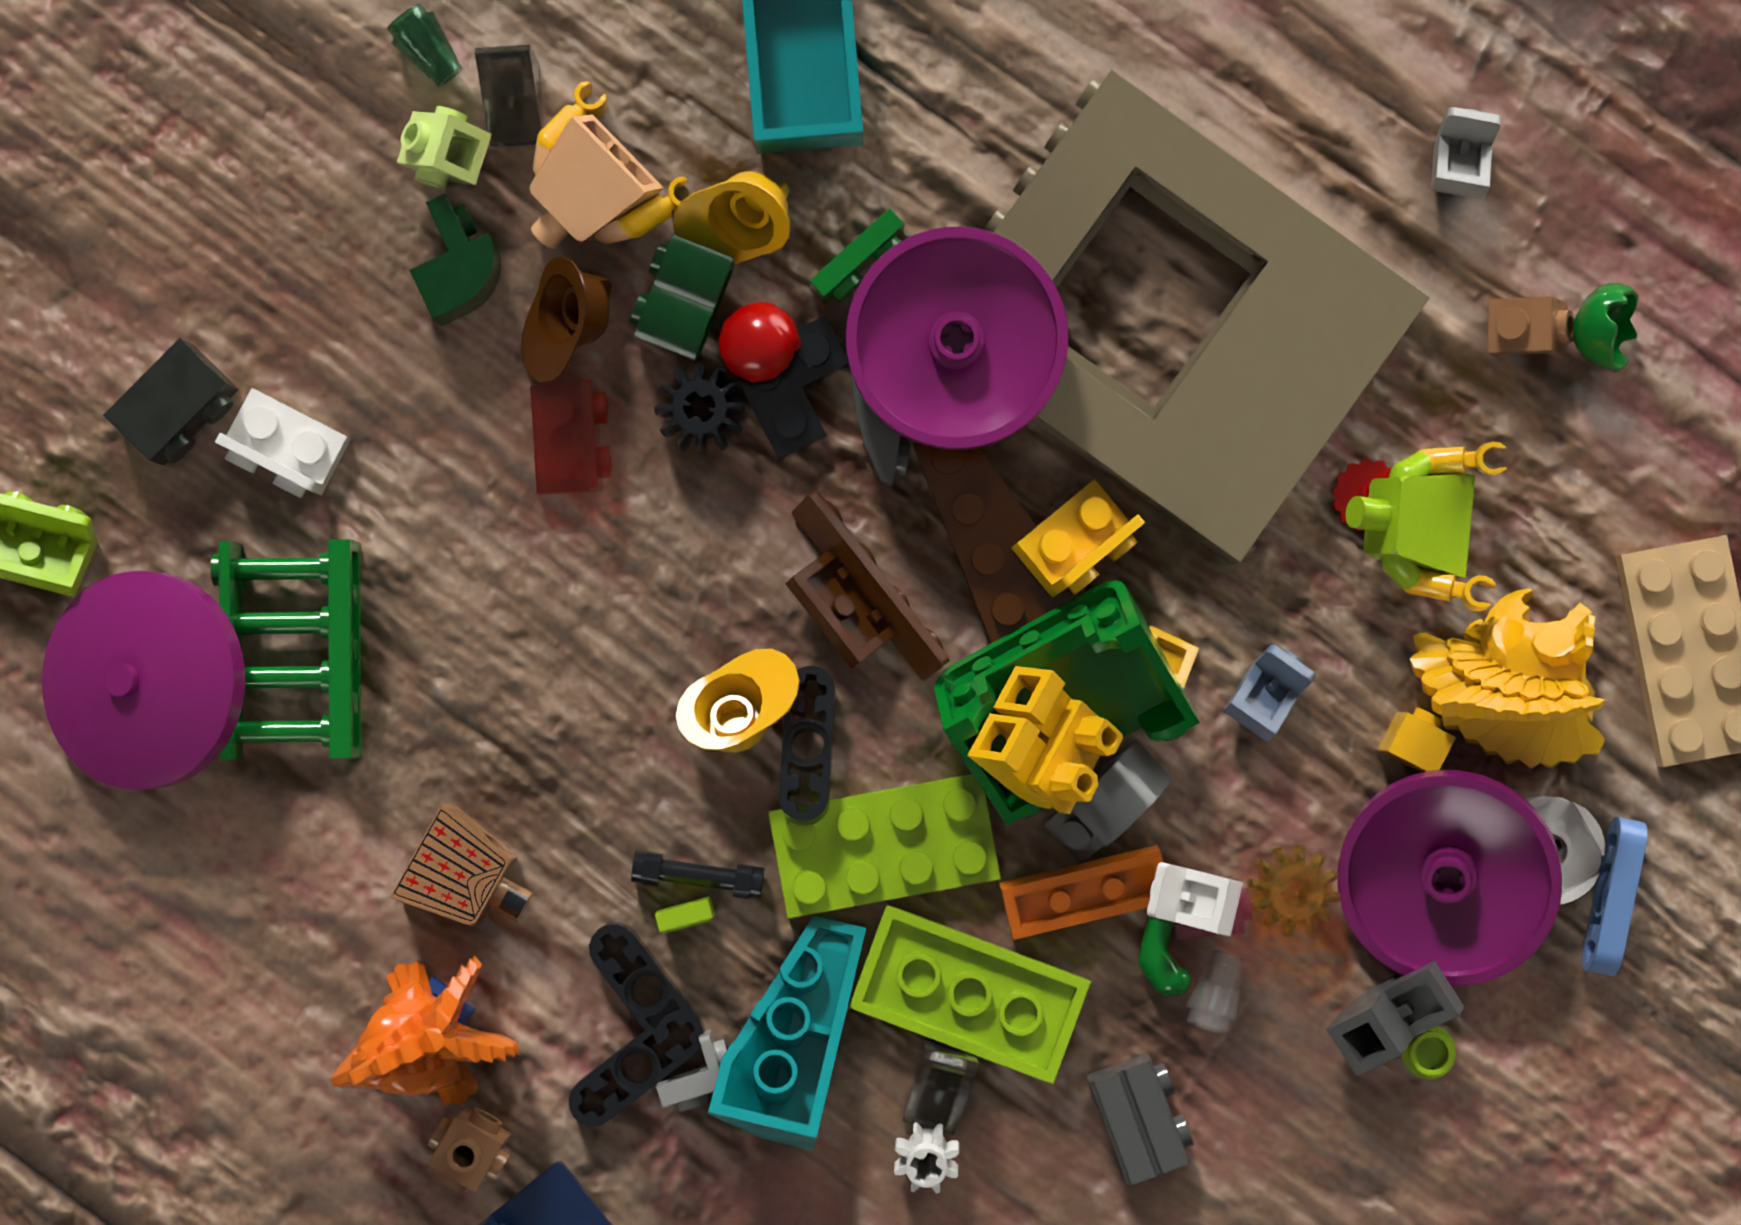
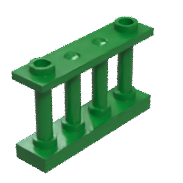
M350 539L328 540V552H322L320 558L243 559L242 544L232 541H219V554H213L211 558V580L214 586H219V605L235 629L242 653L243 634L321 633L322 638L328 639L329 660H323L321 666L245 667V689L321 688L323 693H329V715H323L321 720L243 721L242 704L237 725L231 738L220 752L219 760L243 759V743L321 742L323 747H329V759L362 757L360 542ZM321 579L323 585H328V606H322L320 612L243 613V580Z

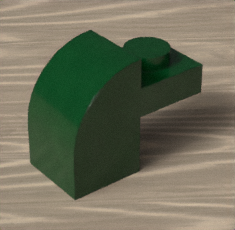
M445 193L427 201L426 205L448 252L409 270L432 319L441 327L481 307L494 292L501 271L500 253L494 239L489 233H486L471 241L470 236L478 233L470 213L464 203L455 207L454 203Z

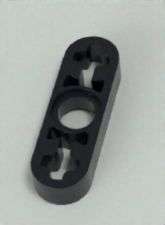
M805 666L797 670L800 679L798 690L806 689L808 681L815 680L818 683L819 690L826 691L825 696L820 695L816 697L814 710L816 719L826 716V722L821 723L813 719H801L793 722L794 715L805 718L806 704L804 697L800 694L797 695L789 712L784 715L779 802L785 816L791 822L802 826L813 825L819 822L826 815L830 804L836 690L829 673L816 666ZM807 731L817 733L824 742L822 752L811 760L801 759L792 751L794 739L799 734ZM791 768L802 772H814L823 769L821 777L810 774L812 795L820 797L819 803H810L808 812H799L797 803L789 801L790 796L799 795L801 791L800 773L790 775Z

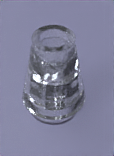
M1213 950L1211 959L1208 961L1185 1006L1189 1010L1186 1021L1188 1024L1217 1034H1229L1231 1024H1237L1244 959Z

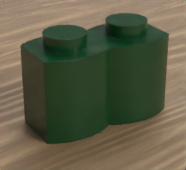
M672 235L668 245L660 242L649 268V273L656 275L654 285L649 296L640 293L631 313L629 323L637 326L634 336L698 362L717 310L729 284L736 260L676 235Z

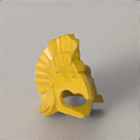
M1530 588L1521 589L1502 597L1489 611L1484 622L1482 619H1478L1470 623L1463 632L1464 640L1450 638L1445 641L1427 633L1413 635L1417 653L1410 658L1411 669L1415 677L1421 678L1423 693L1432 697V711L1442 716L1445 730H1459L1466 743L1478 744L1487 755H1498L1507 765L1519 760L1530 769L1540 763L1551 769L1560 762L1575 764L1584 754L1598 755L1605 743V738L1589 722H1593L1594 710H1599L1605 704L1606 699L1594 697L1595 691L1586 677V661L1593 653L1595 616L1582 603H1579L1574 609L1569 611L1567 617L1563 620L1534 623L1530 622V607L1525 605L1533 598V590Z

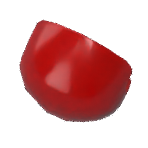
M759 301L741 306L723 324L718 339L721 358L735 377L752 383L772 380L790 365L794 353L802 346L796 327L797 324L787 312L772 303Z

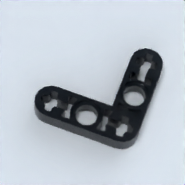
M611 922L600 927L591 938L589 953L595 966L644 1030L582 1077L571 1090L569 1109L572 1116L579 1123L589 1127L600 1126L608 1122L695 1055L701 1048L699 1036L705 1032V1025L699 1014L645 943L629 925L621 922ZM608 933L614 939L619 938L621 935L627 939L628 944L624 947L623 952L631 963L637 959L638 955L646 962V965L634 969L624 982H621L616 973L625 969L619 958L612 956L606 959L601 953L606 946L603 936ZM643 975L657 978L663 987L662 998L654 1005L645 1006L640 1004L632 994L634 981ZM675 1020L680 1026L689 1022L694 1028L689 1036L692 1044L686 1047L682 1042L675 1043L664 1053L672 1059L670 1063L664 1065L658 1050L648 1043L646 1039L654 1035L655 1041L659 1045L668 1038L672 1031L668 1024L669 1022ZM632 1052L646 1054L653 1066L651 1076L641 1082L628 1079L622 1070L624 1057ZM608 1068L611 1069L616 1083L629 1094L621 1098L617 1088L602 1103L606 1111L600 1113L596 1108L586 1111L581 1105L586 1098L585 1092L582 1089L589 1087L593 1092L599 1091L611 1080L603 1072Z

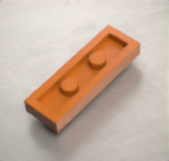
M1158 845L999 883L1013 940L1148 908L1150 888L1155 879L1157 866L1160 862H1163Z

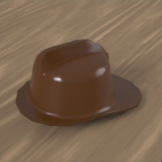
M565 256L552 258L545 266L538 291L522 331L521 354L524 367L533 379L541 383L552 382L561 376L571 362L576 348L598 340L605 333L609 322L611 282L603 276L581 272L576 264Z

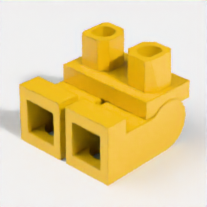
M1015 666L993 706L1001 715L989 714L967 756L1024 801L1041 808L1051 809L1053 807L1059 813L1070 814L1076 802L1091 801L1099 786L1098 775L1093 769L1100 756H1109L1116 753L1123 735L1111 722L1099 717L1083 701L1073 700L1063 690L1065 682L1053 670ZM1023 688H1028L1031 697L1027 705L1016 704L1018 693ZM1003 734L1007 742L1002 752L990 751L995 737Z

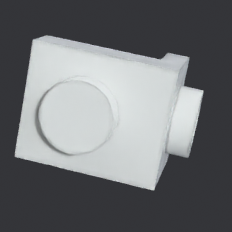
M1160 862L1150 888L1147 915L1216 934L1231 936L1243 882Z

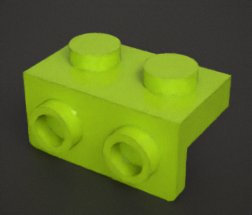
M12 491L5 494L0 493V578L75 597L98 545L91 518L72 506L59 505L55 508L36 503L21 493Z

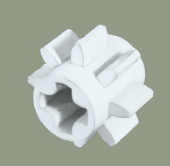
M916 1122L913 1123V1134L909 1140L904 1138L896 1139L895 1151L903 1157L895 1161L894 1173L895 1175L907 1174L911 1181V1192H915L919 1187H932L937 1194L940 1193V1183L945 1176L950 1178L958 1177V1164L951 1160V1158L959 1154L958 1140L946 1142L943 1136V1124L939 1123L934 1129H922ZM927 1153H931V1154L936 1155V1157L930 1156V1157L927 1159L926 1163H925V1162H920V1161L918 1160V1159H924V1158L927 1156Z

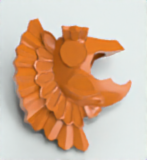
M473 956L466 968L461 965L457 976L452 977L448 986L437 997L432 994L424 964L418 961L410 965L397 964L394 972L386 975L392 993L383 999L384 1006H381L373 1014L358 1043L329 1077L332 1087L378 1089L385 1093L419 1095L422 1093L431 1095L438 1092L444 1106H448L453 1102L455 1105H462L469 1095L477 1092L478 1082L464 1062L476 1063L481 1060L493 1063L494 1059L506 1062L505 1056L515 1058V1055H519L518 1042L498 1033L479 1031L458 1022L462 1008L476 984L482 963Z

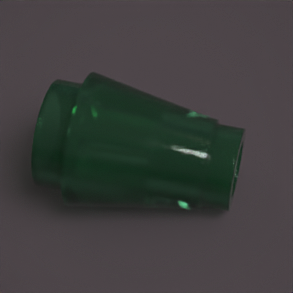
M421 3L406 10L387 27L388 32L394 38L391 44L430 80H433L438 88L448 83L463 70L434 11L427 12Z

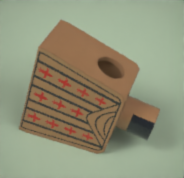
M447 803L440 806L390 897L475 927L482 922L490 907L517 922L527 907L533 893L507 879L517 860L516 854L457 806Z

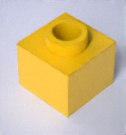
M1416 707L1413 715L1408 712H1396L1377 750L1421 773L1440 770L1456 737L1442 730L1444 727L1443 719Z

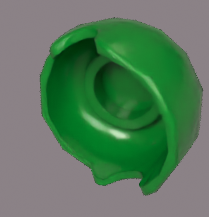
M1608 283L1598 287L1581 304L1573 324V341L1579 353L1589 362L1615 373L1625 368L1628 364L1627 357L1619 350L1620 345L1624 341L1637 338V332L1630 318L1636 310L1639 295L1631 287L1622 283Z

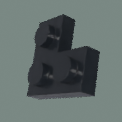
M826 315L797 329L802 346L794 353L790 365L772 380L756 383L736 377L779 461L827 437L803 390L849 366L848 357Z

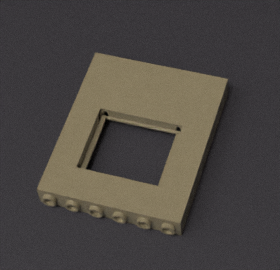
M1111 70L1102 83L1093 78L1075 104L1082 109L1081 113L1071 126L1063 121L1060 123L1044 146L1051 153L1039 170L1033 165L1028 167L1013 189V192L1020 197L1008 213L999 208L984 230L1001 235L1029 252L1047 271L1057 288L1131 187L1250 273L1154 407L1068 346L1067 358L1060 381L1050 400L1032 420L1220 557L1234 565L1241 562L1430 297L1115 71ZM1141 172L1142 174H1144L1147 177V180L1140 177L1138 173ZM1255 254L1261 258V262L1253 258L1252 255Z

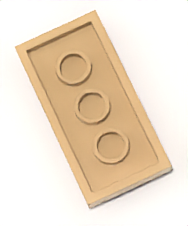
M1727 535L1615 556L1657 767H1667L1741 753V602Z

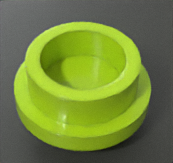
M1436 1026L1415 1036L1401 1055L1405 1067L1415 1076L1422 1079H1437L1449 1072L1454 1065L1456 1045L1446 1030Z

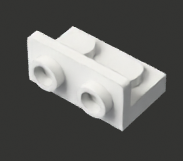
M251 387L227 435L219 433L215 443L229 449L224 458L227 461L253 474L258 465L277 474L272 484L302 498L306 489L322 496L351 438Z

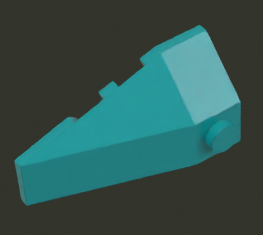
M815 915L812 917L780 967L777 976L762 999L756 1004L750 1014V1018L735 1041L731 1043L722 1057L708 1115L759 1138L814 1151L866 932L865 927Z

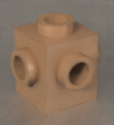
M464 1107L452 1121L446 1117H443L427 1145L435 1150L427 1166L438 1171L436 1178L445 1186L458 1192H465L466 1188L476 1192L486 1179L495 1183L511 1155L502 1149L511 1133L501 1128L502 1122L490 1113L478 1108H474L471 1111ZM459 1146L470 1147L474 1152V1161L457 1153L456 1148Z

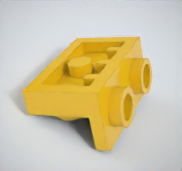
M1094 479L1011 547V549L1052 598L1066 588H1069L1075 595L1099 575L1093 566L1107 555L1114 562L1138 542L1132 533L1141 527L1145 521L1139 514L1128 520Z

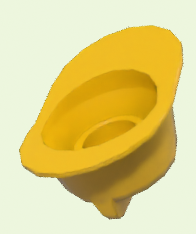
M755 171L739 172L725 182L694 192L683 199L674 213L673 229L676 236L730 256L736 260V264L781 249L790 237L787 202L789 187L787 183L777 184L768 176Z
M754 649L738 656L713 673L702 677L689 686L679 700L676 718L680 732L689 743L706 750L738 753L750 749L761 740L768 727L775 724L789 712L797 698L800 679L795 664L786 654L774 649Z

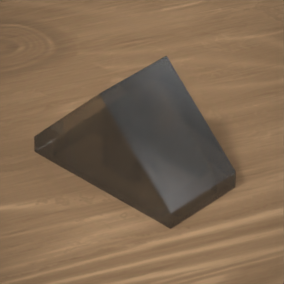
M531 45L475 48V59L487 131L492 134L489 141L490 147L536 144L537 135L543 129L540 63Z
M923 1039L902 1122L909 1124L917 1122L921 1127L934 1129L940 1123L943 1124V1133L955 1135L977 1073V1056L949 1045Z

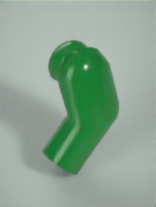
M1147 917L1138 956L1139 968L1155 991L1168 997L1172 995L1180 996L1189 989L1191 977L1188 970L1180 968L1168 952L1174 923Z

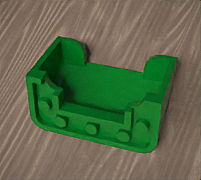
M1116 580L1104 582L961 659L945 669L934 684V692L943 731L1006 825L1020 818L1033 816L1042 808L1019 798L967 755L989 714L1001 715L993 706L1015 666L1053 670L1065 682L1063 690L1073 700L1083 701L1099 717L1111 722L1122 733L1123 737L1142 728L1151 740L1173 741L1184 735L1189 728L1200 723L1195 709L1126 586L1121 581ZM1025 687L1018 693L1016 704L1027 705L1031 697L1028 688ZM1003 734L995 737L990 751L1002 752L1007 742Z

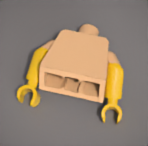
M590 82L578 84L574 91L575 104L573 106L565 105L537 135L532 167L535 177L530 184L529 190L546 211L532 225L531 231L542 244L551 249H555L568 234L580 243L597 240L606 245L639 238L671 218V211L675 212L681 203L675 197L674 191L683 187L688 182L686 177L675 178L670 183L665 197L657 195L663 189L661 184L598 120L607 111V95L603 94L595 104L583 102L592 92Z

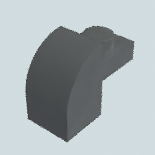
M1137 740L1133 741L1097 773L1099 786L1090 802H1076L1070 814L1056 811L1044 824L1079 863H1083L1101 847H1107L1158 799L1173 780Z
M1433 961L1400 978L1396 974L1374 986L1350 1003L1335 1018L1327 1031L1356 1076H1359L1401 1056L1415 1036L1459 1016L1465 1006L1437 963Z

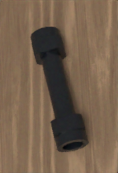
M636 850L632 865L631 882L658 887L660 881L724 889L733 891V897L760 900L765 868L738 863L737 869L672 861L663 859V853Z

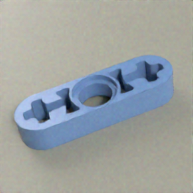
M1614 817L1609 825L1605 838V855L1601 857V865L1598 872L1600 874L1595 886L1582 951V966L1585 971L1614 977L1622 964L1647 844V826L1644 822Z

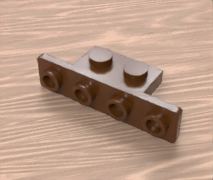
M816 490L806 496L792 511V516L822 555L791 577L785 583L852 669L890 640L920 679L925 681L950 661L947 654L943 651V645L939 637L932 630L924 627L910 609L905 594L898 587L891 585L876 566L872 552L862 543H858L843 524L838 509L831 502L824 500Z

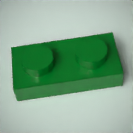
M889 208L809 280L811 290L824 304L828 303L834 296L840 302L858 288L863 279L859 274L874 260L877 261L890 248L901 242L899 238L904 234L905 223Z

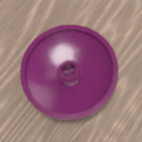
M960 226L931 229L913 235L890 248L871 266L863 277L854 294L847 318L846 351L848 364L855 385L865 403L885 425L896 433L921 445L937 449L969 450L981 448L1002 441L1020 431L1042 411L1050 400L1060 381L1067 358L1068 324L1066 312L1056 285L1047 271L1029 252L1015 242L996 233L978 228Z
M130 571L114 574L92 584L81 592L62 613L53 629L46 648L42 670V694L47 719L55 738L76 766L94 779L117 788L130 790L159 789L182 783L197 775L215 760L231 738L244 700V659L233 625L220 605L208 593L192 582L175 575L160 572Z
M1435 770L1400 779L1378 792L1363 806L1351 823L1344 838L1337 869V885L1342 910L1349 926L1361 944L1377 960L1403 976L1435 961L1450 985L1455 987L1480 984L1503 976L1523 964L1536 952L1550 933L1559 911L1562 896V870L1557 845L1551 831L1536 809L1521 795L1501 782L1483 775L1460 770Z

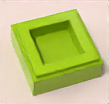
M711 896L659 909L655 913L659 932L666 934L710 922L716 913Z

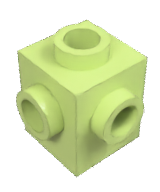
M437 106L435 113L412 111L410 121L404 127L401 135V150L397 163L415 170L414 179L434 188L445 190L448 182L476 185L492 134L467 123V115L447 107Z

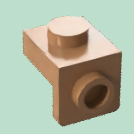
M1554 296L1489 299L1487 353L1494 356L1547 353L1554 357H1566L1567 343L1573 341V324L1575 320L1573 312L1568 310L1567 303Z

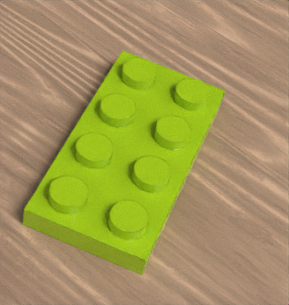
M973 774L830 799L826 815L819 822L808 826L797 825L791 822L783 813L782 808L768 811L787 918L1001 879L986 795ZM810 803L798 805L799 812H808Z
M886 904L849 1003V1008L1054 1084L1091 981Z

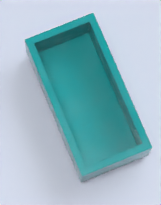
M742 0L756 154L863 146V123L852 0Z

